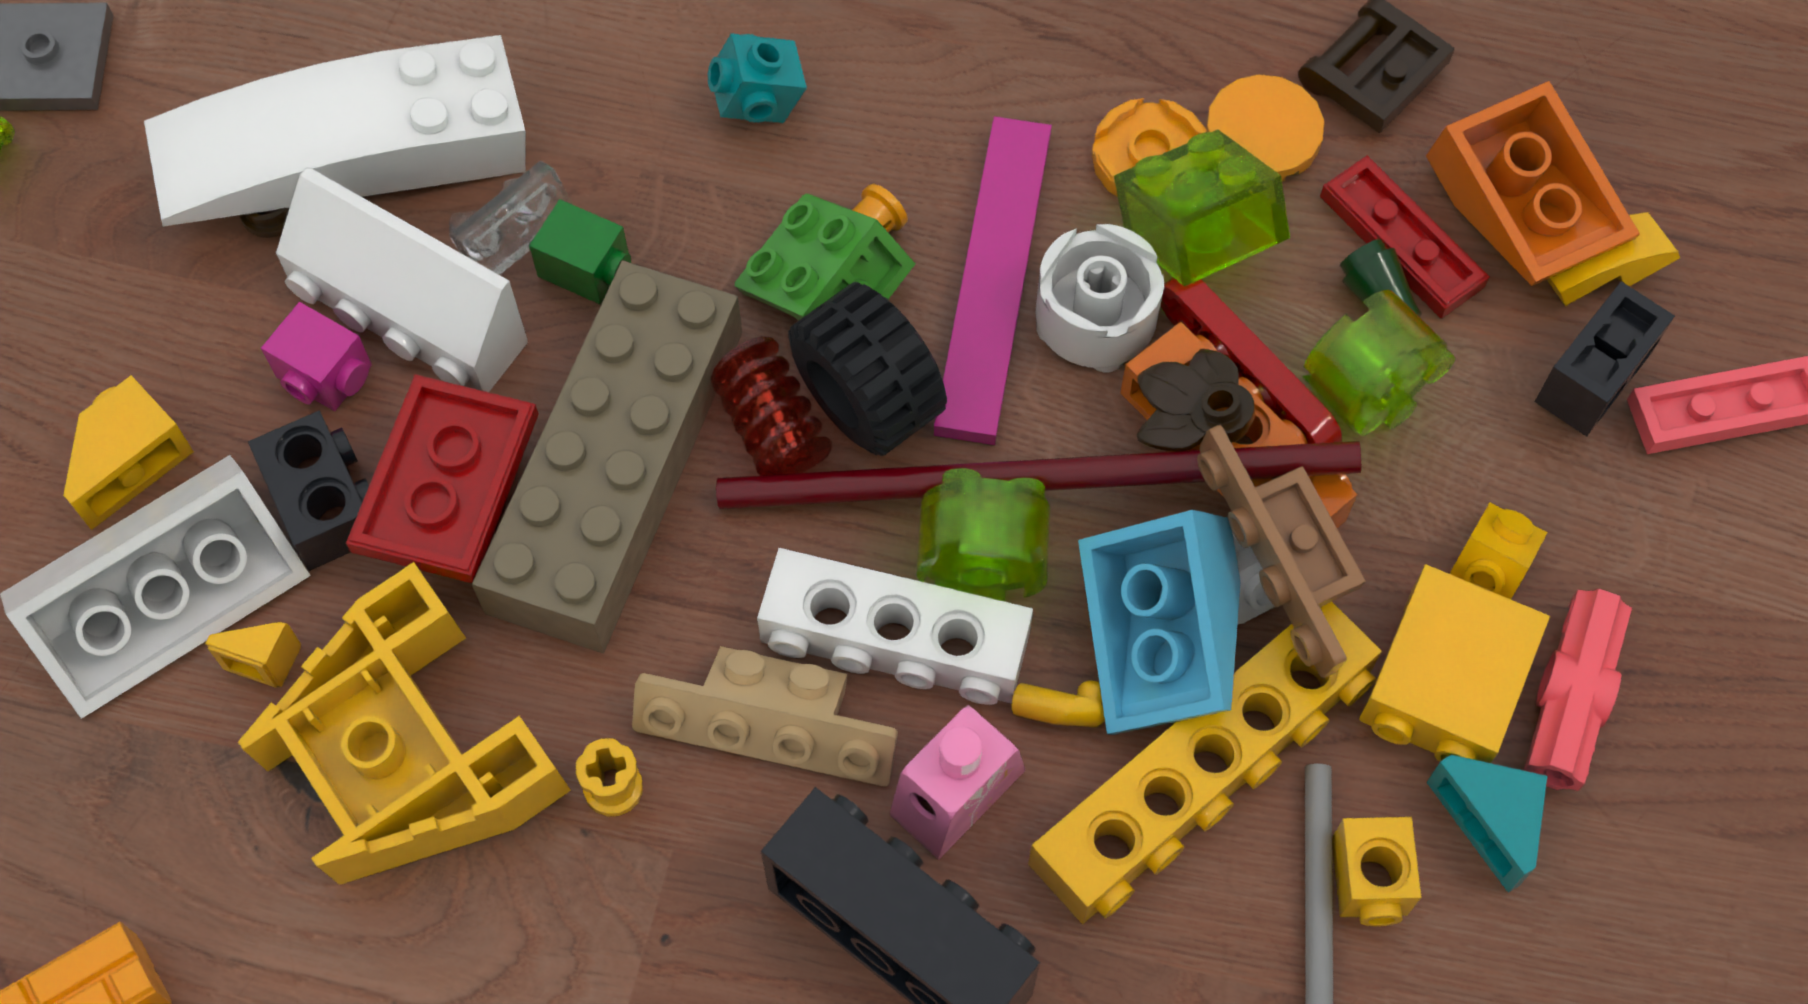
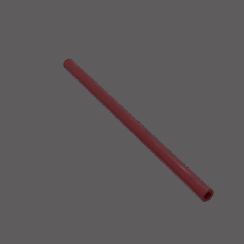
M1359 441L1234 448L1250 479L1278 478L1302 466L1308 476L1361 473L1362 469ZM1200 450L722 477L717 478L716 498L719 509L1206 481L1201 474L1197 461V456L1201 454Z

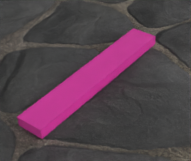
M995 116L993 118L943 377L947 404H945V411L935 418L934 436L995 445L1052 125Z

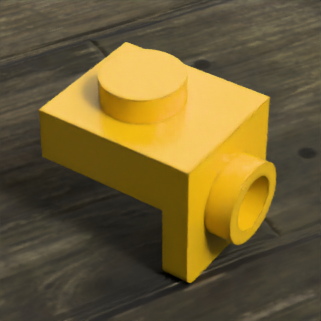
M1489 502L1449 574L1512 599L1548 532L1534 526L1525 515L1514 510L1502 509Z

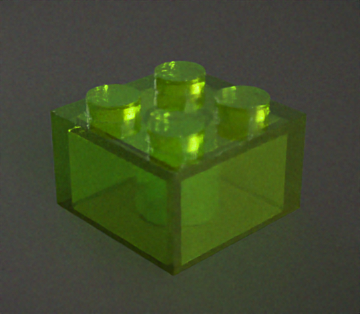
M1219 129L1195 135L1188 143L1161 155L1143 158L1134 167L1114 175L1124 228L1144 238L1158 256V265L1184 287L1290 239L1281 175Z

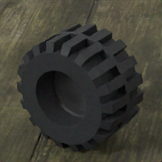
M853 282L790 327L788 337L793 359L809 391L832 422L850 440L874 455H886L945 411L947 395L939 368L930 350L916 329L897 307L871 287L865 284L862 285L859 282Z

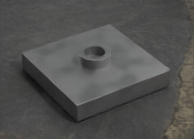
M108 3L0 4V111L98 110L113 13Z

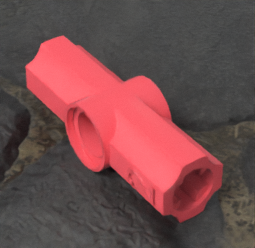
M1601 589L1593 591L1577 590L1572 597L1562 627L1558 649L1552 653L1546 665L1536 696V706L1541 707L1523 771L1546 775V787L1555 790L1571 789L1579 791L1585 784L1586 778L1589 775L1592 755L1595 752L1599 729L1605 725L1612 712L1621 683V672L1616 671V666L1632 607L1626 605L1621 600V596Z

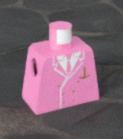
M969 705L964 707L905 766L899 777L890 816L939 860L1025 772V766L1019 750ZM924 799L931 805L935 815L928 812L920 804Z

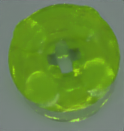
M1392 290L1377 292L1362 301L1370 311L1355 322L1347 314L1339 319L1318 341L1303 366L1310 373L1309 375L1302 376L1303 381L1354 433H1359L1361 436L1371 433L1382 422L1389 429L1396 428L1404 422L1417 407V402L1413 397L1426 383L1432 384L1445 375L1456 360V357L1447 349V343Z
M966 468L951 469L944 472L942 484L928 490L921 499L917 579L920 582H924L929 577L935 581L934 585L1004 602L1006 590L1024 587L1023 598L1033 596L1042 591L1048 581L1050 504L1045 498L1044 484L1032 478H1015L1010 481L982 478L978 472Z

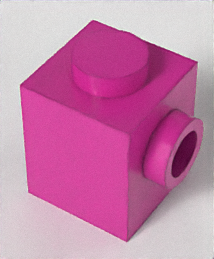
M298 302L261 347L276 378L280 379V384L290 395L308 405L316 400L333 411L337 410L347 396H352L361 389L372 366L359 335L301 302Z

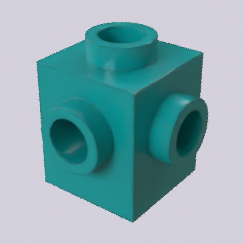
M731 33L718 56L713 57L708 68V86L711 92L715 93L719 114L723 118L744 119L750 122L784 123L807 89L794 40Z

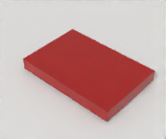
M415 374L346 541L350 552L406 567L414 562L421 571L472 583L488 550L539 413L536 404Z

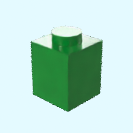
M561 199L558 200L529 245L537 277L600 305L607 294L621 261L631 263V255L628 252L623 226Z

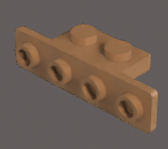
M1219 424L1208 429L1199 447L1201 454L1197 456L1201 474L1212 490H1221L1231 509L1228 513V520L1235 538L1243 548L1251 546L1262 567V570L1259 571V578L1266 596L1275 607L1282 605L1294 627L1291 630V639L1297 654L1305 665L1309 667L1314 665L1320 677L1324 679L1336 673L1346 662L1347 657L1320 607L1360 589L1366 580L1303 466L1255 488L1223 427Z

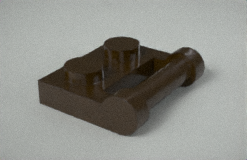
M1368 0L1358 11V19L1320 57H1311L1299 69L1298 77L1302 85L1309 92L1316 95L1325 94L1374 130L1381 133L1449 64L1455 48L1386 0ZM1385 34L1388 36L1349 76L1340 71L1374 35Z

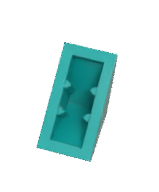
M1448 756L1440 761L1426 783L1509 893L1520 886L1536 868L1547 776L1460 756Z

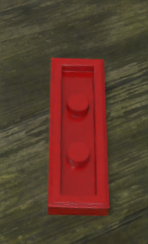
M1368 155L1323 185L1320 198L1366 244L1376 239H1382L1387 249L1395 248L1410 289L1440 319L1486 287L1490 276Z

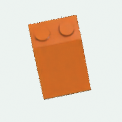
M1550 81L1447 125L1426 155L1453 205L1531 286L1628 243L1640 235Z

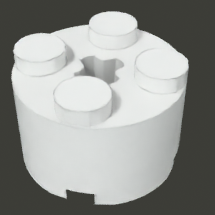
M1096 224V230L1076 234V228L1064 233L1046 251L1040 266L1036 302V328L1040 339L1046 342L1055 353L1065 360L1081 366L1093 367L1100 372H1113L1118 370L1123 363L1141 353L1152 339L1156 329L1164 290V277L1157 263L1158 256L1144 238L1124 227L1112 224Z

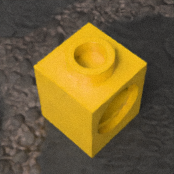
M1412 817L1343 818L1332 836L1339 916L1360 917L1361 924L1366 926H1388L1400 923L1403 920L1402 916H1408L1421 899ZM1376 862L1382 865L1389 872L1392 885L1380 887L1370 883L1362 873L1361 863Z

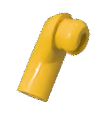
M1088 680L1081 683L1077 689V695L1026 683H1020L1013 694L1012 712L1016 716L1053 725L1097 727L1105 722L1100 684L1097 681Z

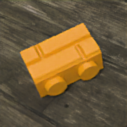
M121 921L0 990V1004H172V1000L155 971L142 941L137 934Z

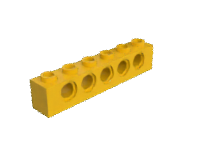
M1333 602L1320 608L1347 657L1346 662L1336 673L1323 679L1314 665L1309 667L1304 664L1297 654L1291 639V630L1294 627L1292 624L1289 625L1234 672L1230 711L1174 723L1031 845L1028 865L1082 925L1097 912L1104 918H1108L1115 913L1135 892L1130 885L1133 880L1147 868L1155 875L1164 870L1184 850L1185 846L1179 841L1197 825L1204 832L1212 828L1233 807L1234 803L1229 797L1246 782L1252 789L1260 786L1281 765L1282 761L1277 756L1293 741L1300 747L1307 745L1329 723L1330 719L1325 715L1327 711L1340 700L1347 706H1351L1372 687L1377 679L1371 674V671L1382 650ZM1294 671H1307L1319 680L1321 687L1317 689L1303 688L1293 680L1291 673ZM1248 711L1262 712L1272 720L1274 728L1267 731L1254 729L1247 724L1243 713ZM1205 751L1213 752L1224 760L1227 769L1219 773L1205 771L1196 763L1194 755ZM1153 793L1166 794L1174 799L1179 811L1168 816L1156 814L1149 809L1144 798ZM1105 835H1114L1125 841L1130 853L1121 859H1110L1103 856L1097 850L1094 841Z

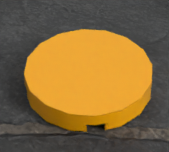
M1259 74L1240 78L1221 89L1209 107L1206 124L1209 138L1208 147L1210 149L1211 145L1213 152L1218 156L1217 162L1227 172L1245 181L1265 184L1285 181L1286 176L1293 175L1298 171L1299 175L1311 166L1320 151L1323 141L1324 118L1317 101L1302 86L1277 76Z
M1144 98L1129 100L1111 109L1097 126L1091 155L1095 174L1110 193L1127 203L1150 208L1173 205L1192 195L1204 180L1210 155L1208 148L1209 138L1206 128L1195 114L1176 102L1159 99V104L1152 102L1144 103Z

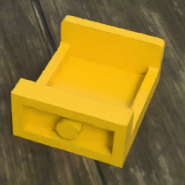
M1425 564L1411 590L1403 610L1404 614L1359 720L1372 726V731L1380 738L1394 744H1414L1435 753L1434 756L1439 762L1450 755L1491 763L1499 752L1550 616Z

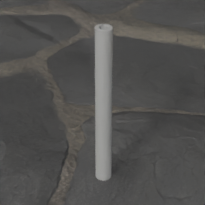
M1309 764L1305 766V1004H1334L1332 767L1326 764Z

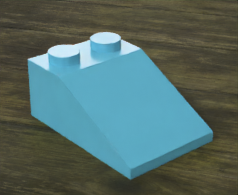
M1189 510L1078 540L1107 734L1115 735L1230 711L1232 706L1241 581L1233 532L1228 518Z

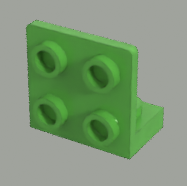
M804 194L797 203L786 211L781 224L763 247L751 256L745 270L735 281L734 285L742 294L785 312L799 321L853 282L865 284L886 299H889L914 267L915 262L877 219L816 196Z

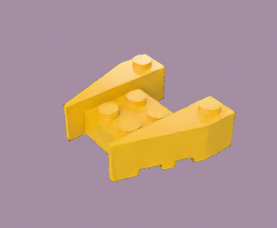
M414 562L355 601L342 617L345 623L323 650L317 647L301 666L304 669L302 675L276 705L271 702L238 741L241 748L267 772L293 755L344 835L312 857L315 865L339 885L515 830L571 791L520 716L464 754L461 752L411 675L459 644L466 637Z

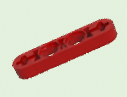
M1183 270L1164 283L1160 306L1174 326L1182 322L1195 336L1201 335L1213 344L1217 352L1228 356L1237 366L1239 377L1248 379L1257 387L1264 403L1281 420H1289L1294 423L1304 434L1307 444L1342 441L1340 427L1330 411L1202 279L1191 271Z

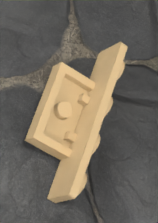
M720 646L704 686L646 673L640 674L635 683L632 728L636 732L874 785L887 786L889 784L898 731L893 727L838 716L845 695L846 673L823 669L813 664H800L763 656L753 651L735 650Z

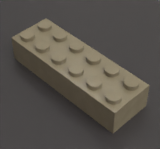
M623 260L621 261L472 582L484 614L604 654L742 335L737 295Z

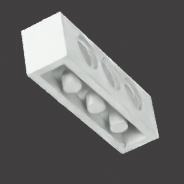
M779 548L757 621L761 642L768 644L771 650L780 655L791 658H803L807 653L831 659V662L836 667L848 672L864 674L873 669L893 674L899 682L913 688L930 689L933 685L958 690L959 694L969 701L993 705L998 700L1012 703L1030 635L1033 608ZM827 608H837L847 614L844 620L833 625L820 623L814 618L820 611ZM899 623L907 627L910 633L899 640H888L880 636L877 631L886 624ZM960 638L968 641L974 649L968 654L954 656L945 652L941 645L949 639Z

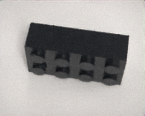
M815 787L761 850L768 889L911 1004H1026L1032 997L1040 962L1032 956L1036 951L1033 944L1010 925L1002 923L997 929L975 912L979 908V904L957 883L946 879L941 885L921 870L920 867L923 865L922 859L906 843L893 836L886 842L865 826L869 820L864 812L843 795L836 794L833 799H830Z

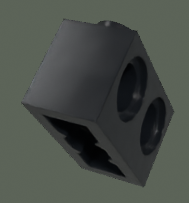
M1621 281L1554 365L1534 402L1587 437L1653 353L1675 315Z
M319 410L248 441L290 539L307 569L311 571L351 553L346 545V541L369 484L366 478L354 483L347 466L358 462L343 428L341 427L330 432ZM310 457H320L314 465L298 469V466L304 460ZM344 507L337 517L326 521L320 520L321 516L329 509Z

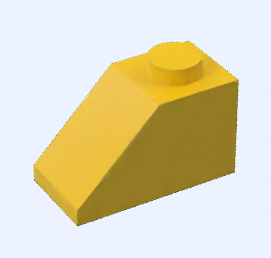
M132 375L117 386L110 387L101 392L94 399L92 405L82 411L78 417L63 496L91 530L194 452L177 424Z

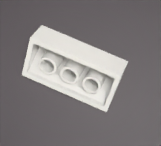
M307 166L299 175L276 251L278 259L287 275L285 279L287 287L307 303L315 304L319 300L331 307L336 316L351 329L363 332L367 328L379 335L386 346L399 357L407 361H412L417 357L429 364L442 381L489 392L528 343L510 281Z
M229 455L0 593L7 617L82 719L201 645L208 639L210 634L220 633L311 575L242 469Z

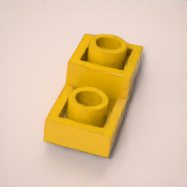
M1648 212L1631 214L1629 216L1640 233L1636 239L1547 279V281L1563 304L1567 306L1615 278L1628 286H1632L1680 259L1679 252Z

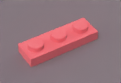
M1808 356L1634 388L1627 398V403L1646 453L1652 454L1808 424Z

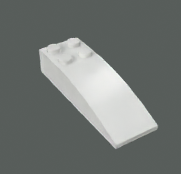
M501 35L386 50L324 62L231 88L144 121L163 227L290 208L299 175L307 166L361 197L526 172L525 127Z

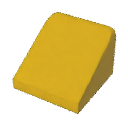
M283 622L210 634L205 642L208 647L207 649L223 670L275 688L283 686L301 648V643L289 624Z

